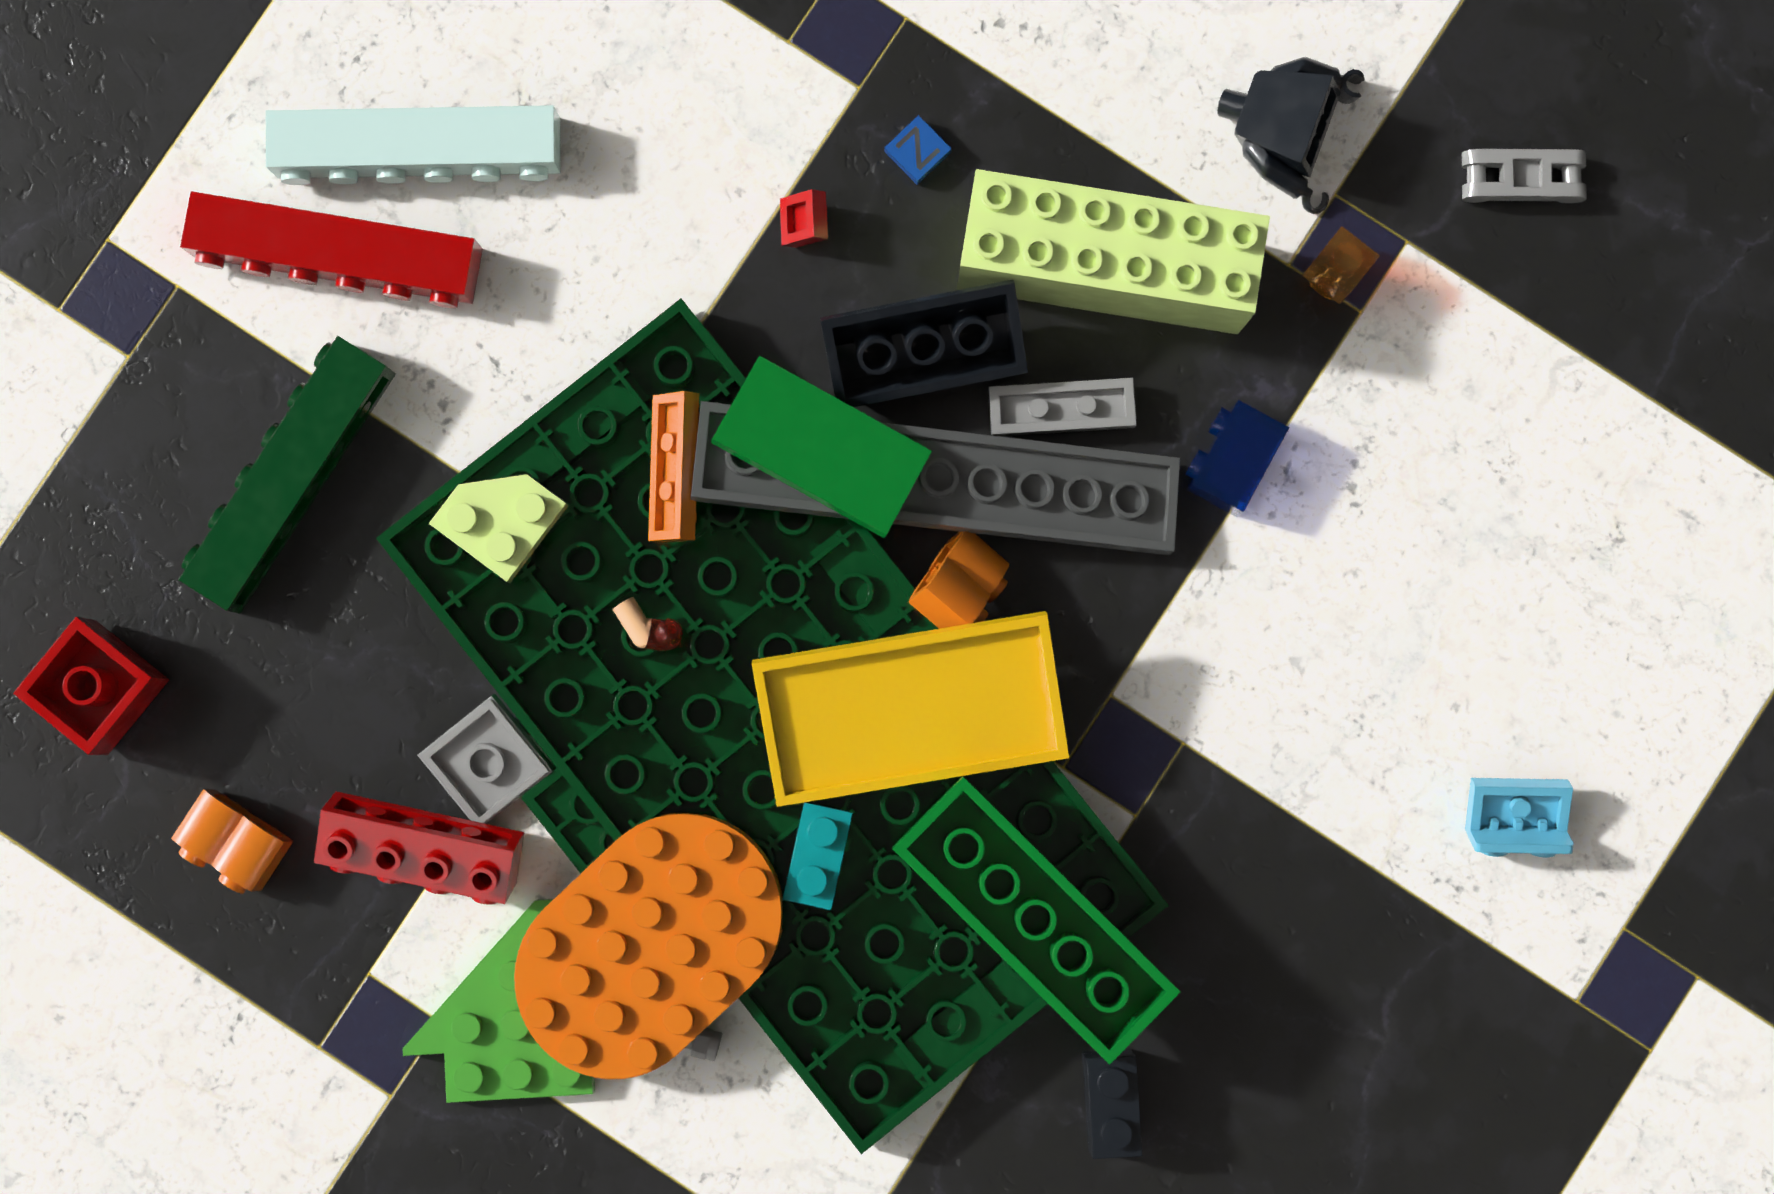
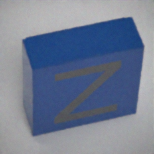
M918 115L884 147V152L918 185L951 154V148Z

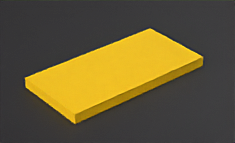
M1046 611L752 660L753 675L777 807L1069 758Z

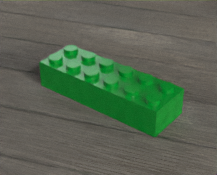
M961 777L892 847L1109 1065L1180 993L964 777Z

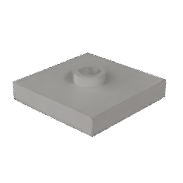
M496 694L490 696L417 755L471 821L485 824L556 769Z

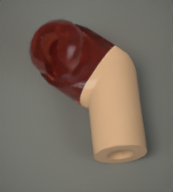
M634 597L623 601L613 609L637 647L665 652L679 645L683 636V629L678 621L671 618L666 620L646 618Z

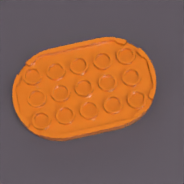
M672 813L662 815L635 826L618 838L537 915L521 942L514 974L516 999L523 1021L539 1046L563 1066L580 1074L601 1079H626L647 1074L668 1063L752 986L770 964L776 952L782 933L783 896L777 874L766 854L750 836L727 821L705 814Z

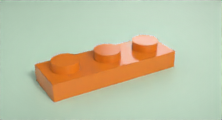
M680 391L653 395L648 541L665 543L695 540L697 513L696 501L691 500L699 422V393Z

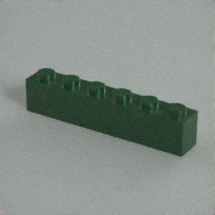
M338 335L333 343H326L318 352L314 360V367L316 369L307 383H300L290 395L287 403L290 409L281 423L273 424L265 433L261 442V447L264 449L254 464H247L239 473L234 484L237 488L236 492L227 505H220L211 516L208 523V528L211 530L202 544L193 546L183 559L181 567L184 571L178 580L226 611L238 614L242 612L396 375L386 365Z

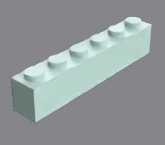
M554 105L266 110V168L277 178H281L282 183L288 185L310 184V178H329V182L335 184H355L358 182V177H376L378 182L397 184L405 182V176H424V180L428 182L446 183L453 181V175H472V179L475 181L495 182L501 179V175L519 174V178L526 181H544L548 179V174H561L560 117Z

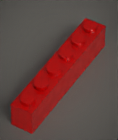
M194 191L190 192L180 248L195 258V264L207 268L223 269L224 263L242 265V272L260 277H270L271 270L289 273V280L302 284L317 285L319 278L336 281V288L350 292L364 293L365 286L383 289L382 295L397 300L410 301L412 294L430 297L429 303L452 309L458 308L459 302L473 304L483 248L475 238Z

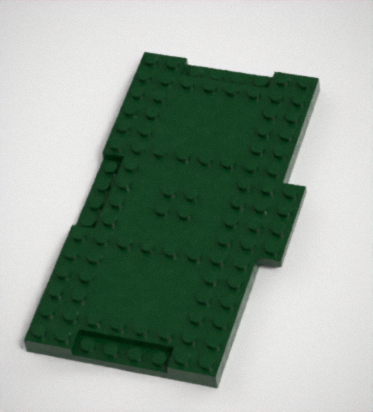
M682 298L376 539L556 766L554 771L522 795L521 799L580 874L624 833L647 820L672 813L705 814L727 821L738 827L759 845L773 865L783 896L804 803L780 807L776 805L752 660L939 628L909 603V599L915 590L869 531L850 519L696 502L695 540L665 543L648 541L653 395L680 391L699 393L700 410L701 401L731 405L746 380ZM527 474L569 506L517 575L508 583L429 524L458 484ZM631 597L635 598L646 618H651V627L645 648H639L633 643L613 611L617 605ZM1053 761L807 802L853 813L832 909L827 910L783 900L782 933L776 952L762 975L738 999L861 1155L1048 1004L892 849L908 830L961 777H964L1127 939L1169 906Z

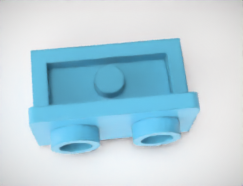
M1471 778L1465 831L1474 850L1493 857L1505 856L1508 853H1530L1543 858L1553 857L1556 854H1572L1574 843L1567 831L1573 787L1568 779Z

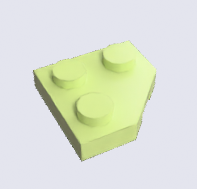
M525 474L458 484L429 524L506 582L510 583L569 505Z

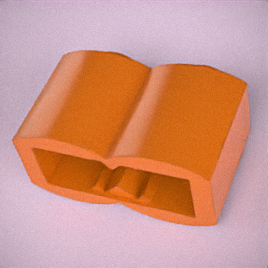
M958 532L948 540L938 553L929 571L912 593L909 603L939 629L985 621L988 612L984 607L987 602L991 603L1006 587L1008 581L1003 576L1010 563L975 533Z
M203 789L171 838L181 846L178 852L181 857L201 868H204L206 863L210 864L221 873L218 880L229 889L240 894H244L246 890L251 892L261 891L293 843L289 837L278 829L254 816L247 809L215 789Z

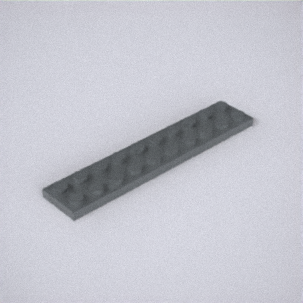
M701 401L691 500L848 519L712 444V438L731 405ZM883 423L932 451L893 524L1171 555L1174 552L1180 458Z

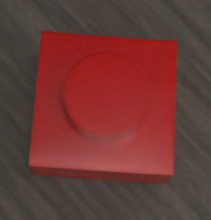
M811 189L780 198L782 246L797 248L828 239L825 191Z

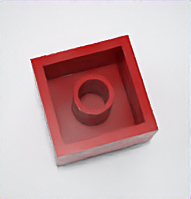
M75 617L13 694L88 755H109L167 684L169 679L97 620Z

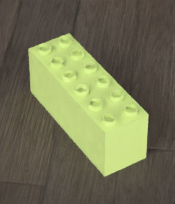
M976 169L957 290L1013 279L1017 299L1239 334L1256 311L1270 216Z

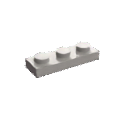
M1133 378L989 387L991 436L1136 427Z

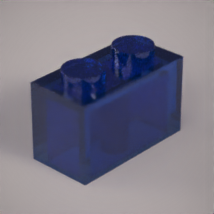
M1240 400L1230 410L1221 407L1208 433L1215 436L1207 453L1201 449L1197 451L1185 473L1192 478L1186 490L1238 517L1245 511L1290 427Z

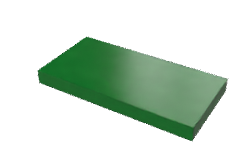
M761 356L756 360L711 441L717 447L885 538L932 452L930 449Z

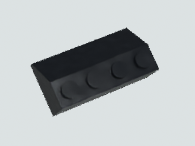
M1013 279L820 317L834 396L852 407L1028 373L1015 282Z

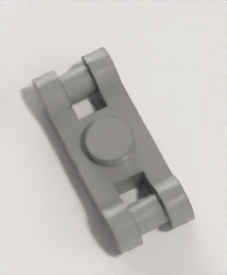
M1576 149L1466 150L1462 152V168L1467 170V183L1462 185V201L1469 203L1486 201L1583 202L1587 199L1586 184L1581 183V169L1586 167V152ZM1486 168H1499V182H1486ZM1552 168L1562 170V182H1552Z

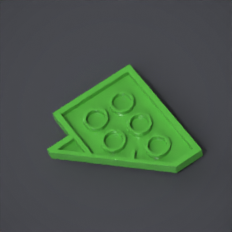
M553 899L535 900L403 1047V1056L444 1054L446 1103L586 1095L595 1092L594 1077L580 1074L563 1066L539 1046L527 1029L517 1004L514 974L518 950L531 923Z

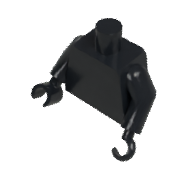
M1301 57L1276 65L1270 71H1257L1254 74L1248 94L1225 89L1220 97L1217 113L1219 117L1237 121L1234 135L1242 146L1243 157L1265 181L1293 199L1301 196L1303 208L1308 213L1319 214L1327 207L1329 195L1326 192H1322L1321 203L1318 207L1313 208L1310 203L1313 190L1307 186L1308 179L1304 176L1311 177L1337 102L1350 104L1362 96L1360 93L1350 91L1347 87V81L1352 84H1360L1365 80L1364 74L1360 70L1352 69L1341 75L1336 67L1308 57Z

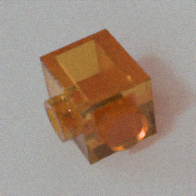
M1341 226L1302 276L1310 281L1311 287L1321 296L1329 300L1333 299L1340 304L1353 291L1380 255Z

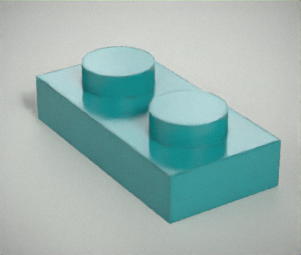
M804 802L783 900L827 910L832 909L852 812Z

